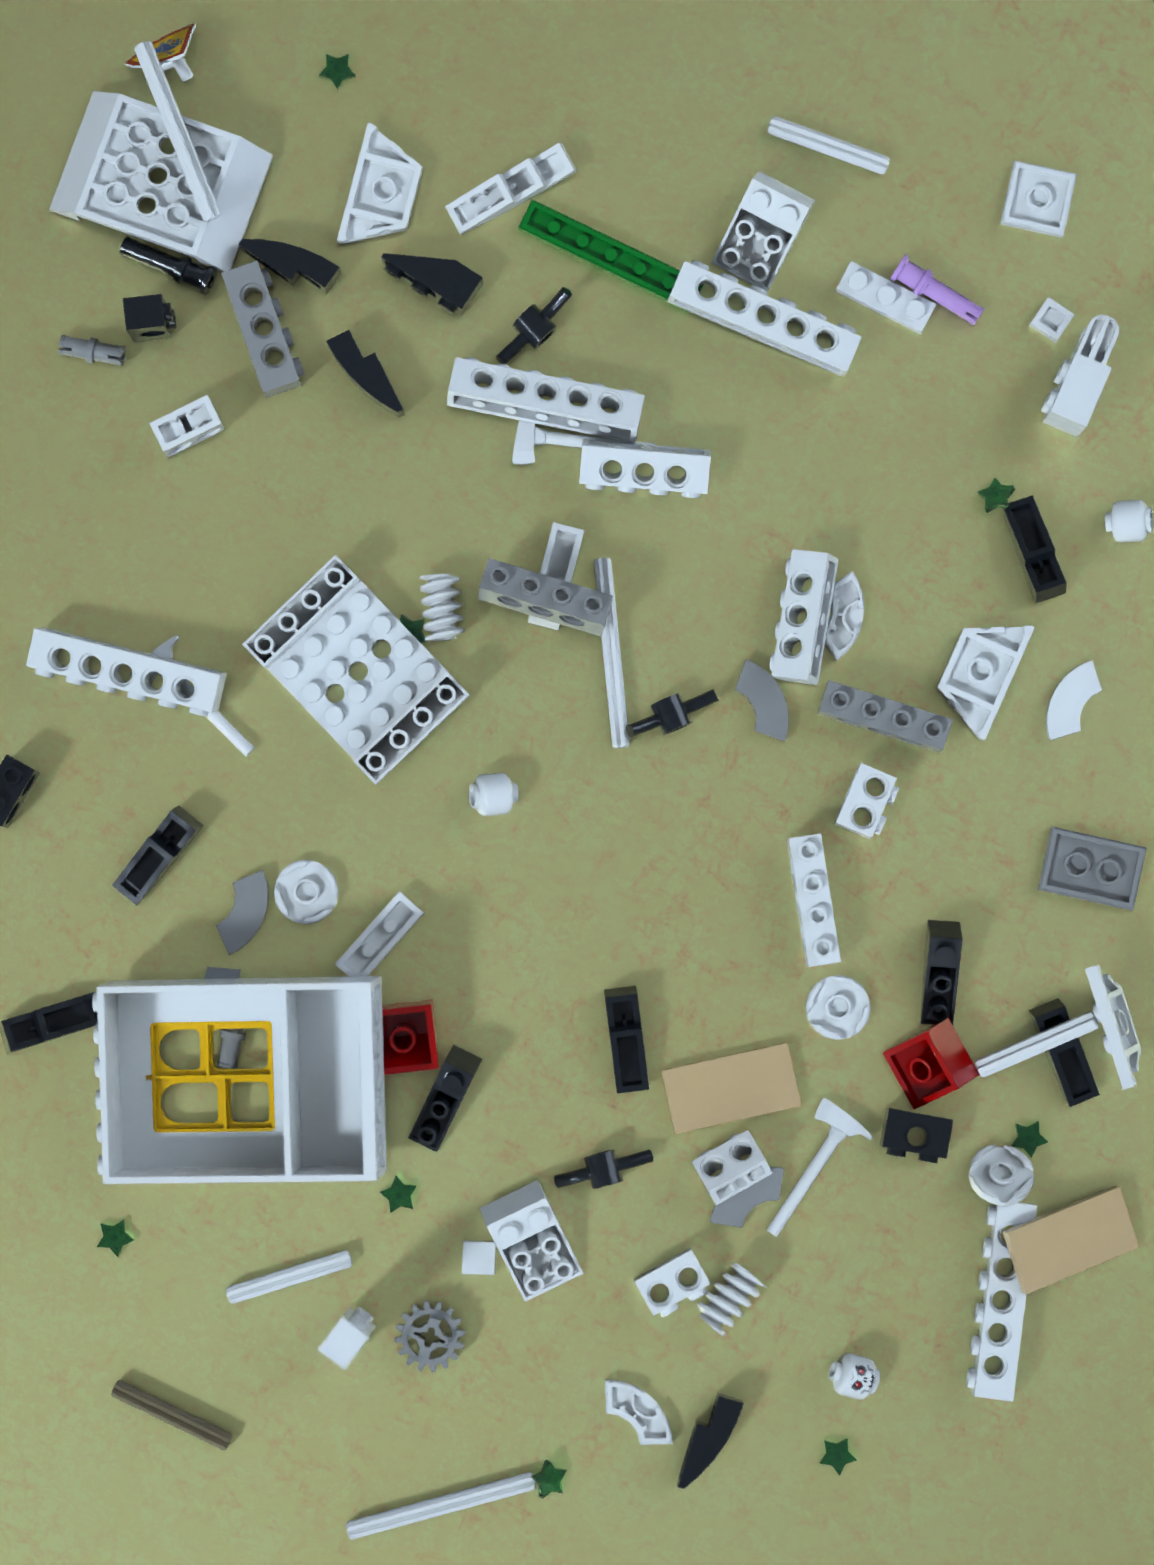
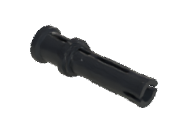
M128 236L124 238L121 244L119 255L172 276L177 284L182 285L186 283L200 289V293L204 295L209 293L214 284L217 269L213 267L207 269L197 265L189 257H182L181 259Z

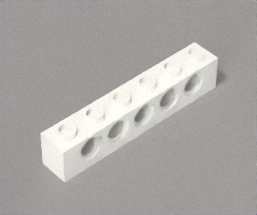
M691 260L690 263L684 261L667 302L842 377L847 373L862 336L855 334L856 329L843 323H838V326L826 321V316L816 311L810 310L806 313L796 309L797 304L788 299L780 298L777 301L767 296L768 292L760 287L750 285L747 288L738 284L736 277L727 273H721L720 276L708 271L709 267L699 261ZM701 284L711 285L714 289V296L712 298L702 297L699 294L698 286ZM732 296L739 297L744 303V309L740 311L732 310L728 305V298ZM758 310H769L773 315V322L768 324L761 322L757 316ZM791 321L798 322L803 330L802 335H791L787 330V323ZM817 335H828L832 341L831 348H821L816 341Z
M455 357L448 388L447 406L635 443L645 395L638 394L630 389L617 390L607 388L600 383L587 384L577 382L565 376L558 378L547 376L536 370L522 371L512 369L505 364L492 365L480 362L475 358L467 357L463 359ZM483 382L489 384L490 386L480 387L477 384ZM518 389L521 393L513 394L508 390ZM548 395L551 396L553 399L544 400L540 398V396ZM575 401H578V402L583 403L584 405H583V406H574V405L571 404V403H572V402H575ZM612 408L615 410V412L608 413L605 412L603 409Z
M44 627L34 628L26 663L27 667L35 668V674L53 678L55 673L66 676L65 681L68 683L84 685L85 681L97 684L96 689L100 691L115 693L116 689L127 691V697L146 701L147 697L159 699L158 705L177 709L178 704L190 707V713L200 716H208V712L212 713L219 710L227 675L225 672ZM62 648L70 654V662L67 666L62 665L58 660V654ZM93 656L97 657L101 662V670L98 674L93 673L89 668V660ZM123 664L128 665L132 670V677L128 682L123 680L119 673L120 667ZM154 671L160 673L163 677V685L160 689L154 688L150 682V677ZM185 679L190 680L194 685V693L191 697L184 695L181 690V684Z
M1018 1202L1006 1206L996 1204L988 1206L986 1224L991 1225L990 1238L984 1239L982 1256L987 1258L986 1271H980L978 1289L983 1290L982 1303L976 1304L974 1321L979 1323L978 1336H972L970 1354L975 1355L974 1368L968 1369L966 1387L971 1388V1394L974 1397L1011 1402L1014 1400L1026 1294H1023L1014 1266L1012 1271L1005 1276L998 1274L996 1266L1002 1258H1009L1011 1260L1007 1245L1001 1239V1230L1008 1225L1015 1227L1035 1219L1037 1205ZM1001 1290L1006 1291L1009 1296L1007 1305L1002 1308H996L992 1302L994 1294ZM995 1323H1001L1005 1328L1004 1336L999 1340H991L988 1334L989 1328ZM990 1356H998L1001 1361L999 1370L994 1373L986 1372L984 1367L986 1359Z

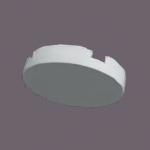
M311 860L292 862L281 871L274 887L276 905L282 914L290 920L302 924L320 922L330 915L337 904L339 893L336 878L331 871L319 862Z
M841 975L826 977L816 983L808 993L805 1005L807 1019L813 1029L822 1036L835 1040L850 1038L860 1032L867 1023L871 1010L869 998L863 986L854 979Z
M986 1146L976 1153L970 1164L968 1177L973 1190L987 1202L1001 1206L1013 1205L1025 1199L1031 1191L1034 1182V1169L1031 1161L1023 1152L1012 1146Z

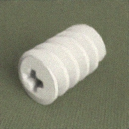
M451 574L420 576V579L429 581L420 586V591L430 594L422 598L421 604L431 607L423 611L422 616L432 619V621L423 626L424 630L433 632V634L425 637V641L433 642L456 639L457 635L465 632V628L455 626L456 622L464 619L463 615L454 613L455 609L463 606L461 602L453 601L454 596L461 594V590L452 588V584L460 581V577Z
M734 1262L731 1266L736 1274L731 1275L726 1272L723 1274L727 1282L726 1286L717 1282L714 1284L719 1294L715 1295L709 1292L705 1294L710 1304L697 1303L701 1311L699 1316L723 1337L726 1333L722 1324L730 1327L734 1326L730 1315L733 1314L738 1317L743 1315L739 1304L750 1307L752 1304L747 1295L759 1297L760 1293L756 1285L766 1287L742 1265Z

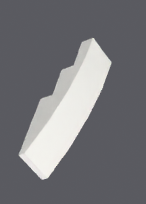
M557 143L535 158H528L507 172L496 174L445 207L459 233L464 234L549 189L577 172L563 144Z

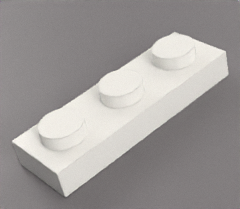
M850 261L836 289V292L920 335L936 306L935 303Z
M399 891L335 965L348 976H369L424 912Z

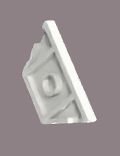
M371 123L367 124L337 238V242L340 244L406 231L423 171L422 166L406 155L396 143L390 141Z
M1031 625L1023 627L964 628L939 681L937 689L978 739L982 741L987 737L1035 627Z
M1099 965L1085 968L1096 1004H1093L1094 1015L1099 1023L1102 1022L1106 1034L1103 1035L1104 1047L1108 1054H1112L1122 1089L1135 1087L1137 1082L1133 1073L1139 1070L1141 1047L1122 987L1117 982H1114L1108 973L1102 975Z

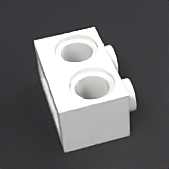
M208 395L149 423L167 458L225 430Z
M860 763L834 824L867 839L872 838L874 833L879 835L887 818L882 815L886 803L892 805L899 790V787L894 786L897 778ZM877 779L882 783L883 792L880 796H871L867 792L866 783L868 780ZM863 808L869 812L871 819L867 826H859L855 823L853 815L856 809Z
M749 1130L731 1136L727 1142L713 1150L704 1151L697 1159L692 1161L715 1205L722 1203L773 1174ZM750 1154L747 1159L739 1160L743 1155ZM722 1170L720 1174L711 1176L715 1171Z
M691 1248L634 1279L653 1316L660 1313L662 1317L676 1311L679 1308L677 1303L688 1297L690 1301H693L706 1294L707 1290L705 1287L710 1285ZM684 1268H692L697 1272V1279L691 1285H683L679 1281V1273ZM656 1284H664L669 1289V1294L663 1301H655L650 1296V1290Z

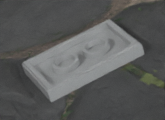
M1051 827L1037 890L1133 911L1147 847Z

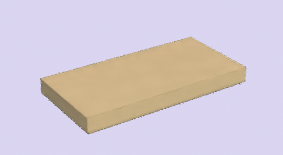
M788 1043L661 1070L675 1134L802 1106Z
M1119 1186L1110 1187L1003 1231L1023 1294L1032 1293L1139 1248Z

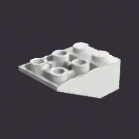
M758 171L752 178L711 263L768 292L815 200Z
M538 1180L480 1207L486 1227L525 1302L583 1274Z

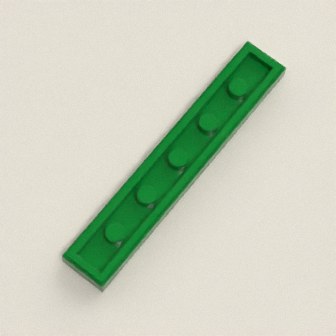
M533 199L518 227L519 231L665 301L668 300L680 271ZM704 284L698 286L699 293Z

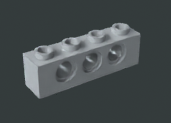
M258 260L222 272L226 289L265 398L302 386L299 377L305 374L299 357L292 359L288 347L293 346L294 343L288 327L281 328L278 317L284 314L278 297L271 299L268 287L273 286L267 267L261 269ZM259 292L263 295L259 304L252 306L246 303V297L250 293ZM267 321L273 324V329L268 335L263 336L256 333V328L261 322ZM278 351L284 355L282 362L275 366L268 364V355L271 352Z
M488 558L479 586L478 599L602 637L613 596Z
M831 680L826 683L817 711L818 715L938 753L944 749L953 720Z

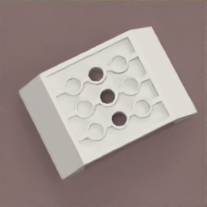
M93 91L49 210L80 221L82 217L197 258L199 264L225 272L233 267L240 248L239 243L244 237L273 154L241 136L182 116L221 213L217 219L205 222L201 217L176 152L165 154L160 150L161 143L170 137L158 107L120 93ZM156 168H162L167 172L165 181L160 184L152 183L149 180L151 171ZM151 198L155 200L156 207L154 211L148 214L140 212L138 205L142 199Z
M337 555L332 557L242 644L352 757L353 762L375 785L470 696ZM386 640L390 643L391 652L387 657L378 658L375 656L373 647L377 641ZM358 662L364 663L368 669L367 676L360 681L354 680L350 675L351 666ZM335 684L341 685L345 693L344 698L338 703H332L327 698L328 688Z

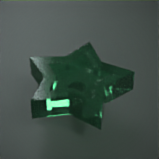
M326 54L327 66L319 74V77L331 80L338 90L344 80L355 78L356 75L348 67L349 54L339 58Z
M994 478L988 488L978 491V495L985 500V510L988 513L998 507L1009 509L1008 498L1016 489L1014 485H1001Z
M402 614L400 622L420 643L427 642L422 632L425 619L412 621Z
M1039 1121L1027 1127L1015 1124L1017 1137L1011 1146L1023 1148L1030 1158H1032L1037 1146L1048 1143L1039 1134Z
M397 1175L395 1176L392 1186L380 1192L389 1200L390 1213L401 1206L414 1209L411 1195L417 1185H404Z
M125 1219L114 1226L101 1223L103 1237L97 1247L110 1248L119 1257L123 1245L134 1241L125 1231Z
M848 1438L838 1443L824 1440L826 1453L819 1464L832 1465L840 1476L845 1464L857 1460L848 1451Z
M545 1460L542 1470L531 1476L538 1484L539 1497L543 1499L552 1491L563 1493L561 1480L567 1470L555 1468L549 1460Z

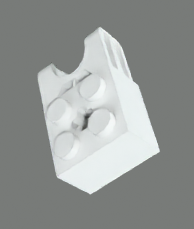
M1095 316L1079 336L1070 360L1065 358L1063 364L1060 365L1053 381L1058 384L1057 389L1052 388L1041 409V412L1046 413L1042 421L1043 423L1076 437L1087 427L1112 369L1106 363L1117 340L1119 326L1110 316Z

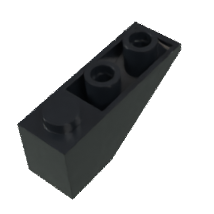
M383 253L381 256L382 263L385 265L384 270L389 275L398 280L404 277L412 283L410 287L424 297H427L428 294L439 300L437 305L452 315L456 311L463 316L483 285V277L457 260Z
M927 921L921 1024L935 1025L949 1018L953 1025L963 941L960 922Z
M452 1046L408 1139L438 1152L482 1058L458 1046Z

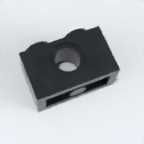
M162 294L123 298L126 331L133 342L172 338L171 329L176 328L175 311L171 308V303H166Z
M886 1107L880 1146L886 1147V1154L906 1157L907 1151L918 1153V1160L938 1163V1157L947 1159L953 1120ZM913 1127H920L924 1132V1139L919 1145H911L907 1139V1134Z

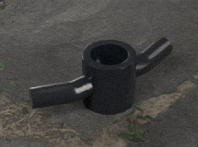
M562 287L542 311L533 304L517 318L512 327L519 334L496 356L500 364L506 365L527 343L534 349H537L549 339L557 329V326L551 319L572 296L570 290Z
M714 689L683 702L680 693L674 694L652 704L651 709L654 715L627 725L626 733L629 737H634L660 727L663 736L692 723L689 716L690 713L715 703L719 699Z
M615 1149L584 1157L585 1168L555 1175L554 1182L557 1188L590 1180L592 1189L605 1187L624 1181L621 1171L653 1162V1154L648 1149L617 1158Z

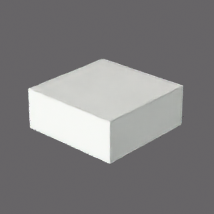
M1048 297L1029 326L1056 343L1075 314Z
M463 1240L462 1274L495 1275V1242Z

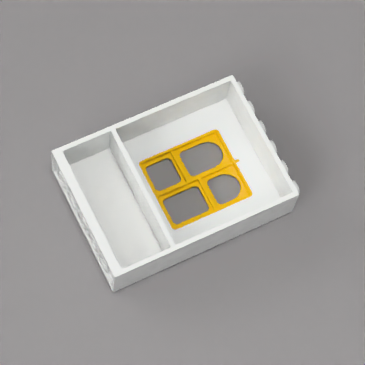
M381 976L112 980L98 986L97 992L93 993V1010L98 1012V1025L94 1026L93 1038L94 1043L99 1044V1057L95 1059L94 1070L95 1076L100 1077V1090L96 1091L95 1103L97 1110H101V1123L97 1124L96 1135L97 1141L102 1142V1155L98 1157L97 1167L98 1174L103 1175V1184L377 1181L387 1172ZM262 1028L267 1032L268 1065L265 1068L218 1069L214 1065L213 1034L216 1029ZM183 1029H194L199 1032L201 1064L198 1069L179 1070L165 1064L159 1049L160 1043L167 1033ZM265 1082L268 1085L269 1119L267 1121L235 1122L232 1119L231 1085L233 1083ZM214 1083L217 1086L218 1119L213 1123L174 1122L162 1110V1095L172 1084Z

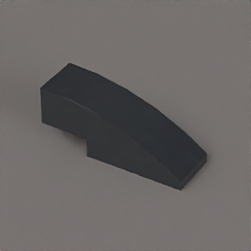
M242 239L239 243L242 252L255 261L258 260V263L267 267V269L293 287L299 278L303 277L328 294L342 274L340 267L301 247L263 239Z
M350 330L326 341L338 365L367 397L397 417L405 415L375 352L363 358Z
M1033 495L1002 505L1017 556L1035 603L1065 594L1067 582L1056 559L1054 545Z
M178 805L168 813L156 831L147 838L112 886L136 906L139 905L204 825Z
M636 986L604 989L617 1093L649 1090Z
M93 993L1 1021L0 1034L6 1053L10 1054L98 1025V1012H94L92 1005Z
M1059 998L1029 1010L1037 1033L1070 1020L1066 1007ZM1079 1038L1045 1051L1069 1107L1100 1095Z
M717 1393L708 1424L695 1420L677 1480V1487L685 1489L717 1457L737 1423L744 1404L742 1400Z

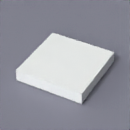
M1014 161L1000 224L1062 238L1065 232L1077 174Z

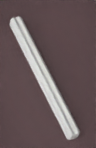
M151 41L141 42L134 49L201 217L205 222L213 221L221 213L154 46Z
M603 557L594 560L597 591L613 596L610 612L601 637L612 746L614 748H625L629 746L630 742L629 736L626 733L628 722L612 563L610 558Z
M527 1472L351 1520L346 1524L349 1538L353 1540L536 1489L535 1477L532 1472Z

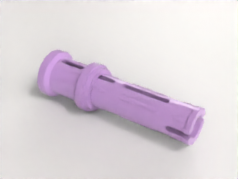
M905 254L890 279L892 281L899 280L913 289V293L921 296L923 293L974 326L984 308L935 279L930 269H922L909 261V256Z

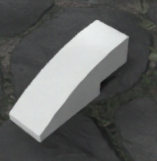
M553 522L540 574L571 583L584 530ZM531 615L528 618V623L558 631L561 625Z

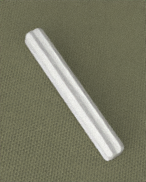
M777 116L772 117L768 126V133L773 136L879 174L886 172L890 162L888 156Z
M1091 1011L977 1059L975 1061L977 1071L981 1077H987L1092 1032L1098 1028V1022Z
M347 1250L229 1286L226 1289L227 1297L231 1304L350 1268L352 1266V1259Z

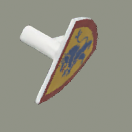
M195 23L167 34L152 43L163 71L175 67L182 81H187L193 77V73L186 63L184 56L194 33ZM136 54L125 63L126 66L132 68H142Z

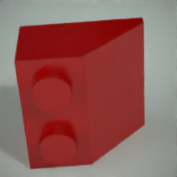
M433 999L382 1005L384 1075L439 1069L437 1028Z
M949 1018L926 1028L883 1052L914 1110L961 1088L980 1075Z

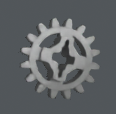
M425 1300L423 1309L413 1304L412 1315L406 1312L401 1315L406 1323L396 1325V1329L401 1331L402 1335L395 1337L394 1340L396 1343H403V1347L398 1351V1354L404 1355L407 1353L409 1355L407 1365L412 1364L414 1361L419 1362L418 1371H422L425 1365H429L431 1372H435L436 1364L438 1363L445 1369L448 1368L447 1358L450 1357L457 1360L459 1356L454 1349H463L464 1343L459 1341L458 1337L465 1335V1330L457 1329V1325L460 1324L462 1319L461 1317L452 1319L451 1315L454 1310L452 1307L446 1311L441 1310V1301H438L435 1308H431L429 1300ZM430 1314L428 1322L422 1325L412 1324L418 1317ZM441 1318L450 1326L452 1336L444 1333L440 1325ZM429 1328L435 1329L434 1334L439 1337V1340H433L431 1344L425 1343L426 1337L421 1335V1332H427ZM408 1336L416 1339L420 1347L419 1354L412 1349ZM439 1347L448 1348L442 1355L430 1358L433 1350Z

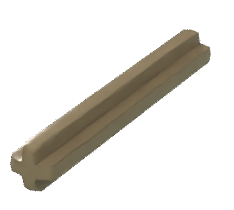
M118 1380L112 1389L111 1396L221 1450H226L232 1440L233 1435L122 1380Z

